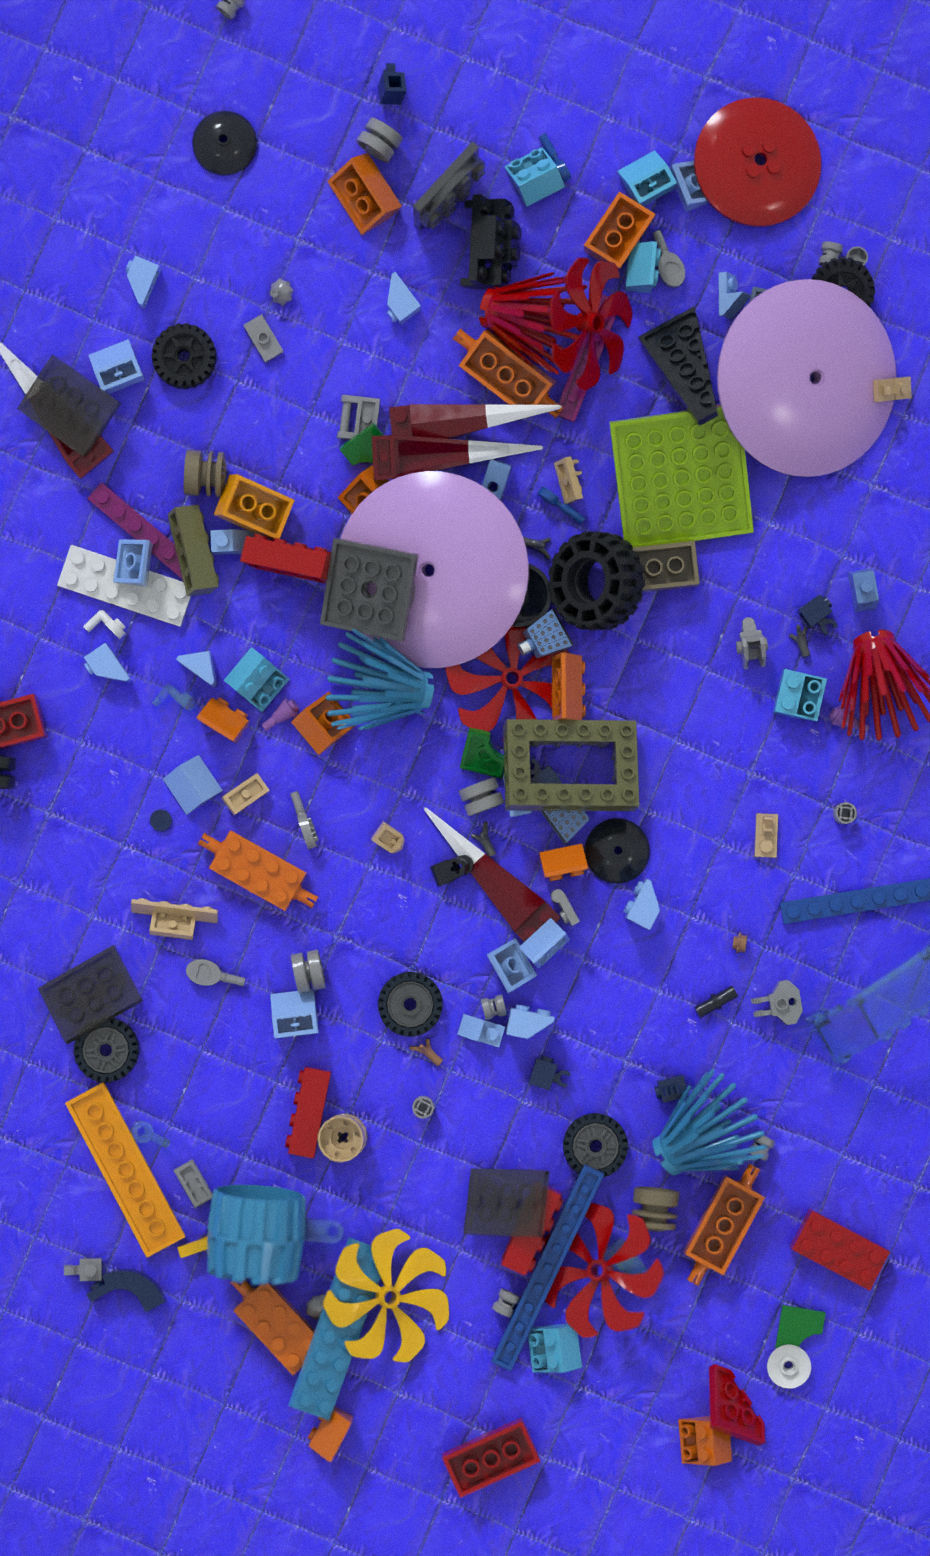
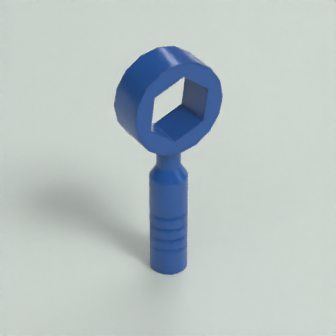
M547 134L539 136L546 152L558 167L563 183L572 179L564 161L559 160L558 153Z
M542 486L538 491V496L553 506L557 505L563 513L580 525L585 520L584 516L566 503L560 502L559 497Z

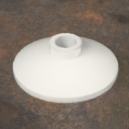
M783 1345L776 1348L769 1356L767 1371L771 1380L776 1385L783 1388H796L808 1379L811 1372V1362L809 1356L802 1348L795 1345ZM787 1361L793 1363L790 1368L784 1366Z

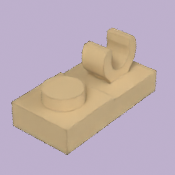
M911 377L873 380L874 402L912 398Z
M571 456L554 463L563 500L566 504L583 498L582 488L577 477L582 472H577L574 469V465L579 463V460H572Z
M256 773L221 799L231 813L236 815L270 790L258 773Z
M756 813L754 857L777 858L778 814Z

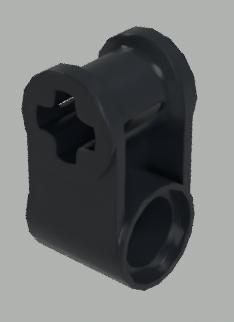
M461 855L430 866V870L437 887L472 872L474 862L470 856Z

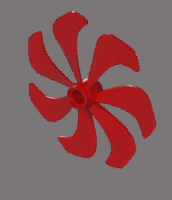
M580 257L575 260L567 272L565 286L569 297L581 312L577 316L568 313L561 305L560 290H557L550 301V324L555 332H562L575 327L578 331L582 332L570 346L563 350L556 345L552 346L553 362L564 373H569L573 369L586 334H590L586 367L581 377L576 380L577 386L585 391L596 385L600 378L594 334L598 333L605 343L609 354L608 373L614 374L621 365L624 343L619 335L604 328V319L618 315L626 327L629 328L633 312L627 295L622 291H616L611 294L599 308L602 291L606 282L612 278H620L618 268L613 262L599 261L593 267L589 283L588 303L583 288L582 274L589 263V259Z
M511 626L505 634L510 668H507L492 648L476 657L486 665L500 671V676L471 674L463 670L460 664L445 667L450 688L459 695L472 694L499 682L502 685L491 701L481 709L469 711L459 708L458 714L462 724L470 728L491 731L499 719L507 690H512L516 719L537 720L533 711L517 688L519 686L534 692L544 699L552 711V683L523 681V676L542 667L552 666V657L560 653H569L567 649L538 659L533 655L524 667L518 670L517 665L520 651L517 644L526 639L523 631L530 626ZM511 673L516 677L515 684L508 683L506 679L507 674Z
M591 1203L584 1217L591 1221L595 1229L598 1259L593 1260L577 1232L569 1250L588 1263L587 1270L561 1266L545 1298V1302L552 1308H555L557 1295L561 1288L579 1279L587 1277L592 1279L570 1302L565 1316L569 1326L584 1338L598 1335V1332L589 1321V1308L599 1282H601L602 1309L606 1324L614 1331H625L637 1328L641 1324L645 1313L627 1311L617 1300L609 1279L612 1278L620 1286L636 1296L648 1298L655 1294L664 1276L663 1267L659 1259L654 1261L647 1272L641 1274H626L614 1271L612 1265L634 1258L648 1249L651 1242L650 1234L641 1217L628 1214L629 1234L625 1243L608 1261L604 1260L615 1218L610 1208ZM551 1233L545 1238L544 1247H545V1245H546V1243H547V1241H548V1239H549ZM601 1265L603 1272L599 1276L598 1267Z

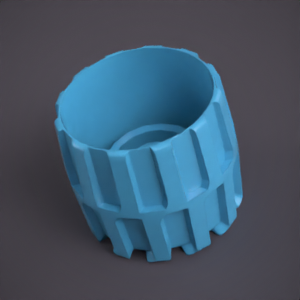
M228 1185L214 1189L208 1220L207 1272L210 1275H216V1278L231 1279V1282L238 1283L252 1279V1284L264 1285L269 1282L275 1285L297 1280L305 1237V1196L294 1190L263 1185Z

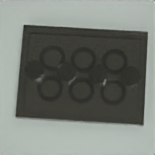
M52 354L17 409L81 456L87 457L120 407L121 402Z
M114 945L38 988L66 1044L73 1042L143 1001Z
M471 1169L463 1234L542 1238L549 1171Z

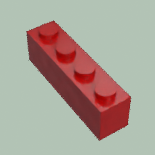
M305 1066L304 1071L300 1070L298 1083L301 1084L300 1092L295 1093L293 1103L297 1105L296 1114H291L289 1126L293 1127L292 1135H287L285 1148H289L288 1154L309 1158L315 1157L331 1071Z

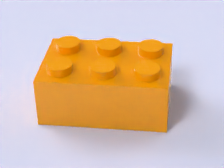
M233 474L228 476L214 516L255 534L266 536L267 539H280L295 500L243 476Z

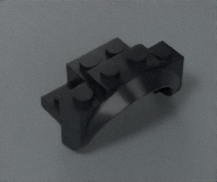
M474 194L473 200H464V208H472L469 278H460V286L470 289L487 290L488 288L494 289L492 286L502 287L508 285L511 281V270L513 267H517V263L520 260L519 239H521V228L518 223L512 220L514 217V207L506 199H488L481 194ZM492 263V265L487 269L485 264Z

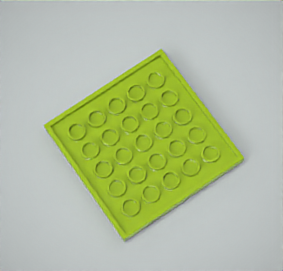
M721 406L717 407L718 417L701 426L696 423L689 411L609 422L623 540L628 541L633 547L754 533L745 449L730 430Z

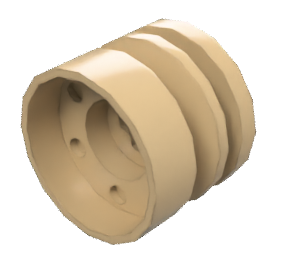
M347 1113L335 1115L324 1122L319 1130V1148L324 1156L332 1161H350L360 1154L366 1146L368 1138L367 1129L362 1120L355 1115ZM340 1132H341L342 1134L345 1133V1132H347V1133H348L347 1139H348L349 1141H347V1140L341 1141V1140H340V1138H341Z

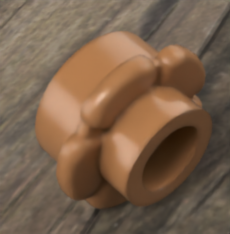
M739 932L738 936H734L732 949H736L737 954L739 952L745 953L747 935H741V932Z

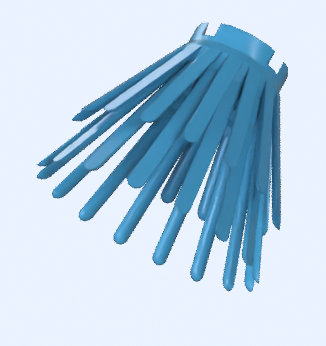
M353 629L356 635L368 642L366 643L356 636L345 632L348 638L397 667L339 642L338 646L341 649L359 656V659L365 664L384 672L334 657L331 660L332 663L356 670L354 676L363 679V681L329 676L327 678L328 682L376 690L353 689L351 691L352 695H327L326 700L387 703L356 705L349 709L328 711V716L352 714V717H354L334 721L331 723V726L341 725L337 728L338 730L372 722L362 725L358 729L368 730L414 713L425 714L422 708L429 709L433 698L434 685L428 684V678L433 679V675L430 672L422 671L381 637L380 640L373 637L374 641Z
M714 1069L708 1075L707 1072L704 1074L687 1100L684 1101L691 1090V1085H689L661 1134L653 1139V1149L656 1156L662 1155L664 1161L661 1162V1165L673 1176L682 1172L737 1170L739 1168L735 1165H742L744 1161L758 1160V1158L765 1157L763 1154L748 1156L747 1153L764 1150L767 1148L766 1145L720 1153L736 1148L738 1144L762 1137L764 1135L763 1131L740 1138L738 1135H733L708 1144L758 1118L756 1114H753L730 1125V1119L720 1122L748 1102V1099L743 1097L711 1119L721 1109L719 1103L736 1088L735 1083L730 1084L691 1120V1117L709 1098L710 1093L722 1081L724 1073H721L685 1114L713 1076Z

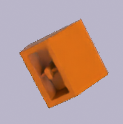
M582 844L539 852L544 878L549 877V881L563 879L562 874L570 873L571 877L583 875L584 870L588 869Z
M710 1416L678 1419L682 1463L717 1466L732 1461L730 1435L710 1429Z

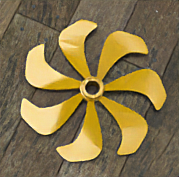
M393 1229L377 1235L371 1244L372 1257L384 1284L382 1287L368 1278L360 1269L356 1261L359 1248L358 1243L343 1248L338 1259L335 1273L341 1282L355 1288L376 1292L375 1299L364 1302L343 1303L334 1296L331 1290H328L324 1298L323 1307L330 1321L337 1327H346L361 1318L377 1304L382 1306L373 1326L363 1338L344 1342L351 1356L373 1359L380 1355L384 1346L387 1308L392 1309L401 1332V1346L393 1360L409 1362L423 1348L425 1344L424 1333L409 1316L397 1307L400 1302L417 1305L429 1311L434 1318L436 1330H440L449 1320L448 1298L443 1291L439 1289H423L400 1295V1291L411 1280L424 1272L432 1271L443 1277L446 1276L445 1261L430 1249H416L405 1262L394 1287H392L391 1262L394 1250L399 1244L410 1239V1236L400 1229ZM390 1291L392 1297L391 1300L386 1303L385 1295L387 1292Z

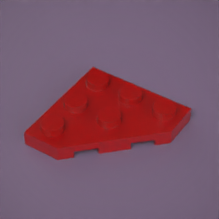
M716 1364L709 1366L710 1429L758 1446L765 1444V1423L761 1416H756L750 1407L752 1402L744 1389L740 1390L734 1381L736 1377L732 1370Z

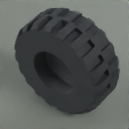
M588 531L570 537L569 542H564L559 548L560 551L554 555L552 559L553 564L549 568L548 573L550 575L548 589L551 592V601L557 607L556 611L560 616L565 617L564 620L568 624L575 625L579 629L605 630L617 628L619 624H624L628 621L629 615L635 613L638 608L637 604L641 602L643 597L642 590L645 587V580H643L644 568L640 564V557L637 551H633V546L628 541L623 540L621 536L608 532ZM596 562L601 565L605 575V586L597 600L591 596L588 589V575Z

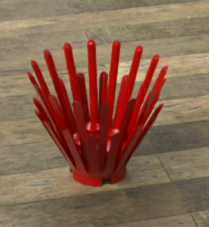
M554 272L502 287L492 286L494 289L488 288L480 304V310L485 311V317L479 316L481 326L492 330L530 366H532L531 361L523 354L550 373L552 371L559 375L557 369L534 352L536 351L553 362L552 355L543 349L542 344L551 348L553 345H556L562 350L565 349V347L556 344L554 337L543 332L547 331L576 340L580 335L569 331L555 332L549 326L551 325L550 318H547L550 317L549 309L552 298L530 297L553 296L557 290H560V293L567 292L566 286L534 289L565 283L566 276L536 281L552 276ZM561 298L563 308L565 307L564 304L575 305L571 298Z
M878 630L879 636L873 637L871 631L865 632L853 640L854 652L838 701L842 700L841 710L844 709L842 729L846 726L848 710L850 713L847 730L848 737L851 736L860 673V740L865 738V717L869 715V678L875 735L878 741L882 739L880 714L882 716L886 714L884 696L894 735L897 738L901 736L890 689L897 709L899 711L905 710L914 731H918L919 727L904 692L906 690L912 701L918 704L926 720L930 723V714L917 691L923 693L930 703V688L926 684L927 682L930 685V676L895 641L894 633L888 630Z

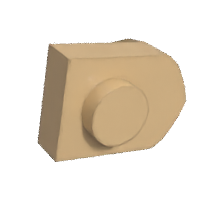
M384 821L371 838L373 842L392 854L401 851L405 842L403 834Z

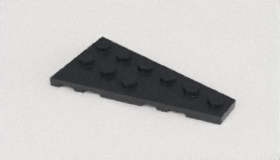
M694 306L640 335L638 339L696 423L701 426L718 417V411Z

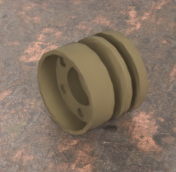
M187 450L184 465V495L199 496L201 488L204 486L206 487L208 497H211L213 487H215L216 497H221L227 481L225 453L218 452L217 461H214V452L210 451L207 461H204L202 451Z
M635 1186L633 1202L642 1204V1208L632 1209L631 1213L641 1216L649 1231L676 1230V1223L669 1222L667 1219H677V1214L668 1212V1208L678 1207L680 1192L663 1188Z

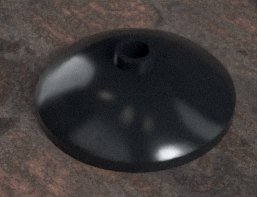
M218 111L206 116L197 125L193 134L192 146L195 157L203 168L213 174L227 176L241 172L251 163L257 149V138L252 125L246 118L235 112ZM223 136L228 138L225 143L220 142V138Z
M529 564V578L525 599L512 627H526L534 624L547 613L551 604V592L548 589L549 580L539 568Z
M614 818L601 822L590 832L585 843V857L590 870L598 878L609 883H625L635 879L645 869L650 856V846L645 833L638 825L626 819ZM616 846L622 848V853L620 855L614 853V848Z

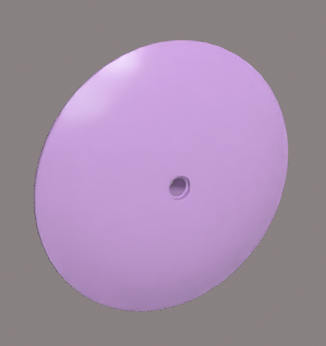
M805 279L784 282L771 287L755 297L743 308L729 328L723 342L718 363L717 382L719 400L724 417L733 435L741 446L757 461L783 474L802 477L821 476L841 470L852 464L870 449L878 439L890 416L894 400L874 402L873 380L896 378V364L891 342L882 323L872 309L854 293L841 286L822 280ZM811 373H812L813 376H814V381H813V383L810 381V375H811Z
M438 471L411 473L385 483L368 495L358 505L343 530L340 539L380 545L390 549L419 554L414 580L415 595L409 611L405 640L397 641L381 637L417 667H450L480 656L497 644L508 632L521 610L529 578V562L523 535L507 507L492 492L473 480L456 474ZM428 564L434 567L435 571L432 576H428L425 572ZM369 583L367 586V591L371 595H374L377 591L373 583ZM362 633L372 641H374L373 637H376L380 640V637Z

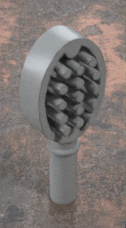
M661 230L655 231L653 236L658 248L661 249V257L658 262L659 276L667 286L678 288L682 285L685 278L684 265L676 254L669 252Z
M293 792L290 795L309 850L317 847L316 841L319 840L311 817L308 818L299 792Z
M194 960L186 967V974L189 979L199 985H213L218 981L243 987L246 978L227 974V972L223 973L217 964L209 960Z

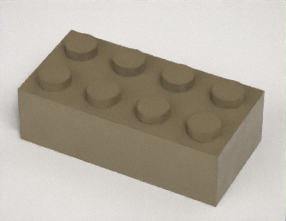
M695 541L633 547L632 550L637 551L640 557V564L644 568L643 580H645V587H643L642 593L699 586Z

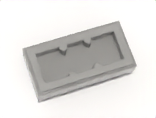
M262 314L243 325L265 363L284 353Z
M193 1159L173 1170L195 1208L212 1199L213 1193Z

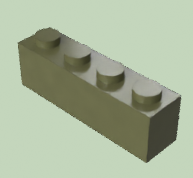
M199 505L175 507L167 515L187 596L210 594L219 587V578L214 570V557L209 549V536L205 532L203 513L200 511Z

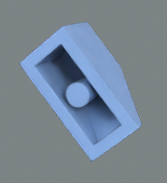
M135 256L133 261L130 260L128 262L125 272H127L128 280L140 308L145 309L161 268L155 263Z
M394 272L391 275L387 302L389 311H387V314L393 322L398 321L402 325L421 311V305L397 273Z
M235 529L211 530V552L213 555L242 554L246 536L254 537L255 533L248 530Z
M106 643L84 657L87 661L84 666L91 675L95 673L96 676L128 683L132 680Z

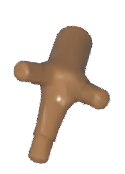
M430 1039L425 1040L426 1047L422 1044L419 1047H409L410 1050L425 1055L436 1066H439L443 1061L432 1050Z

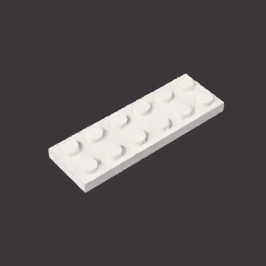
M74 545L70 546L57 586L181 627L191 596L186 594L184 582L149 571L147 587L114 583L116 559Z

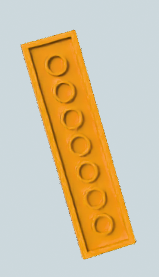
M105 1082L67 1101L65 1104L145 1256L149 1257L185 1238L186 1235Z

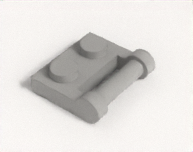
M351 395L341 396L343 406L340 431L337 432V439L350 440L373 423L377 426L380 399ZM351 404H358L354 433L348 432Z
M560 889L554 890L550 897L553 902L560 905L562 911L559 914L564 923H569L573 926L580 922L564 892Z

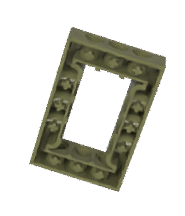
M507 719L504 723L505 811L634 812L639 807L636 721ZM610 742H613L611 760H613L614 775L612 777L614 784H530L529 746L555 745V747H560L561 745H577V747H582V745H597L598 748L608 746Z

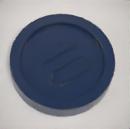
M160 809L152 813L150 824L155 830L165 831L171 826L172 817L167 811Z

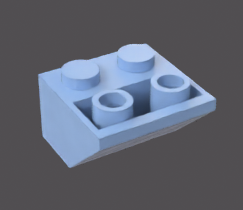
M129 339L89 355L94 373L104 395L145 380Z
M644 879L643 882H638L633 892L637 895L633 901H628L623 912L626 913L624 918L646 930H650L660 909L651 881Z
M314 989L304 993L292 991L270 994L274 1038L319 1033Z
M516 1004V1008L511 1007L506 1034L528 1039L553 1023L555 1017L551 1016L550 1011L537 1009L536 1013L529 1011L530 1007Z

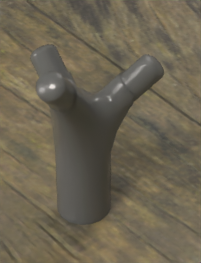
M523 537L526 547L541 552L547 559L551 558L544 549L545 544L551 541L549 537L543 540Z
M796 625L797 636L789 634V637L798 644L802 657L809 656L811 654L806 641L808 627H804L803 631H801L800 625Z
M484 822L483 831L480 835L472 833L471 837L477 839L482 844L487 855L490 857L496 854L489 839L488 822Z

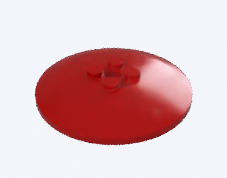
M745 98L722 107L704 125L694 150V170L701 192L717 212L738 224L766 227L792 218L810 201L816 191L821 175V153L812 129L792 108L767 98ZM755 155H762L765 158V164L758 165L755 162Z

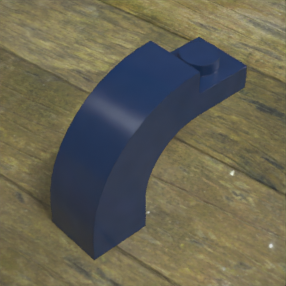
M127 1268L115 1269L104 1273L102 1278L105 1283L102 1284L101 1281L89 1287L91 1291L86 1294L91 1302L112 1290L125 1289L137 1296L145 1312L167 1300L164 1292L155 1280L143 1272Z

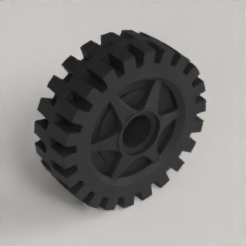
M832 258L831 261L824 262L822 267H818L816 273L812 276V280H822L838 286L848 287V291L858 296L869 307H871L870 304L874 301L875 288L873 278L867 268L853 258Z
M188 323L175 324V326L167 327V330H163L160 336L156 338L152 348L153 365L159 377L168 385L178 389L195 388L205 383V380L210 378L211 373L215 369L217 358L214 343L209 335L198 326ZM186 351L190 353L188 360H179L181 352Z

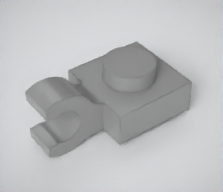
M80 1258V1265L64 1266V1275L80 1274V1281H102V1258Z

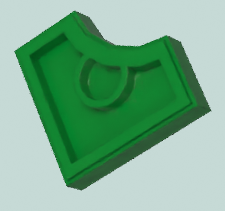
M373 423L340 446V451L353 466L360 462L373 463L371 436L384 434Z
M469 727L459 768L502 778L504 755L500 754L493 747L490 740L491 732Z
M782 1304L775 1349L783 1345L799 1347L805 1338L814 1334H822L826 1312Z

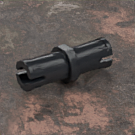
M730 986L716 995L714 993L711 994L709 999L694 1008L699 1017L702 1018L716 1009H722L723 1005L732 1001L738 995L733 986Z

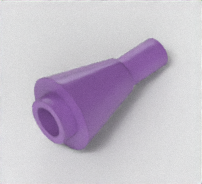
M285 698L272 714V717L262 724L263 728L268 731L277 723L279 724L298 716V705L293 699L288 700Z
M841 705L832 709L829 716L831 725L842 726L844 709L841 710ZM848 711L847 721H846V726H845V727H847V728H848L849 714H850L849 711ZM854 717L853 728L859 730L860 721ZM865 724L866 733L869 729V725Z

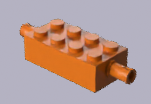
M459 329L456 333L457 335L453 337L454 341L468 350L458 366L507 404L559 405L548 397V393L557 381L532 363V366H530L489 329L483 331L476 340L462 329ZM564 407L548 413L556 419Z
M231 830L222 842L207 835V833H204L201 837L209 843L200 840L198 845L213 852L215 856L209 869L284 911H287L292 900L295 899L311 909L315 905V903L307 898L316 902L319 896L303 889L301 885L307 875L305 871Z
M748 1163L741 1179L737 1181L726 1175L723 1176L683 1251L685 1255L691 1257L696 1262L689 1277H687V1280L691 1283L693 1282L699 1286L707 1269L710 1268L722 1275L725 1274L765 1199L763 1195L752 1190V1185L761 1171L759 1168H754L753 1165Z
M246 1280L242 1283L230 1282L243 1296V1300L233 1311L284 1367L294 1375L302 1368L315 1329L273 1284L268 1282L253 1288Z

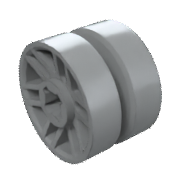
M371 117L365 125L366 131L360 133L356 143L373 157L382 162L389 163L394 155L392 149H398L403 138L384 122Z
M495 777L458 791L463 802L472 801L464 806L468 817L505 803L501 792L491 794L492 791L499 788Z
M318 949L307 951V961H305L302 952L291 954L298 993L309 992L310 982H312L314 990L326 988Z

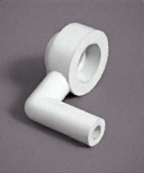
M104 610L98 611L83 626L90 632L100 621H103L119 639L126 634L123 631L126 628L118 618L113 620Z

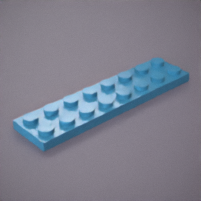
M348 1238L345 1247L355 1243L359 1244L356 1261L363 1273L378 1285L380 1275L372 1257L371 1245ZM336 1274L330 1288L334 1296L343 1303L368 1301L373 1299L375 1292L355 1288L341 1282ZM323 1307L288 1406L330 1420L352 1358L344 1342L359 1339L368 1312L346 1327H337L330 1321Z

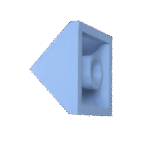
M694 161L673 164L670 171L677 181L676 189L685 212L708 204L709 202L704 197L697 183Z
M119 539L114 583L147 587L153 547L150 540Z
M210 651L180 655L176 658L179 663L215 688L217 686L213 655Z
M199 755L179 765L163 778L186 815L223 791Z
M550 918L519 948L539 969L570 938Z
M516 938L486 954L508 993L537 976L528 958L519 948L520 944Z

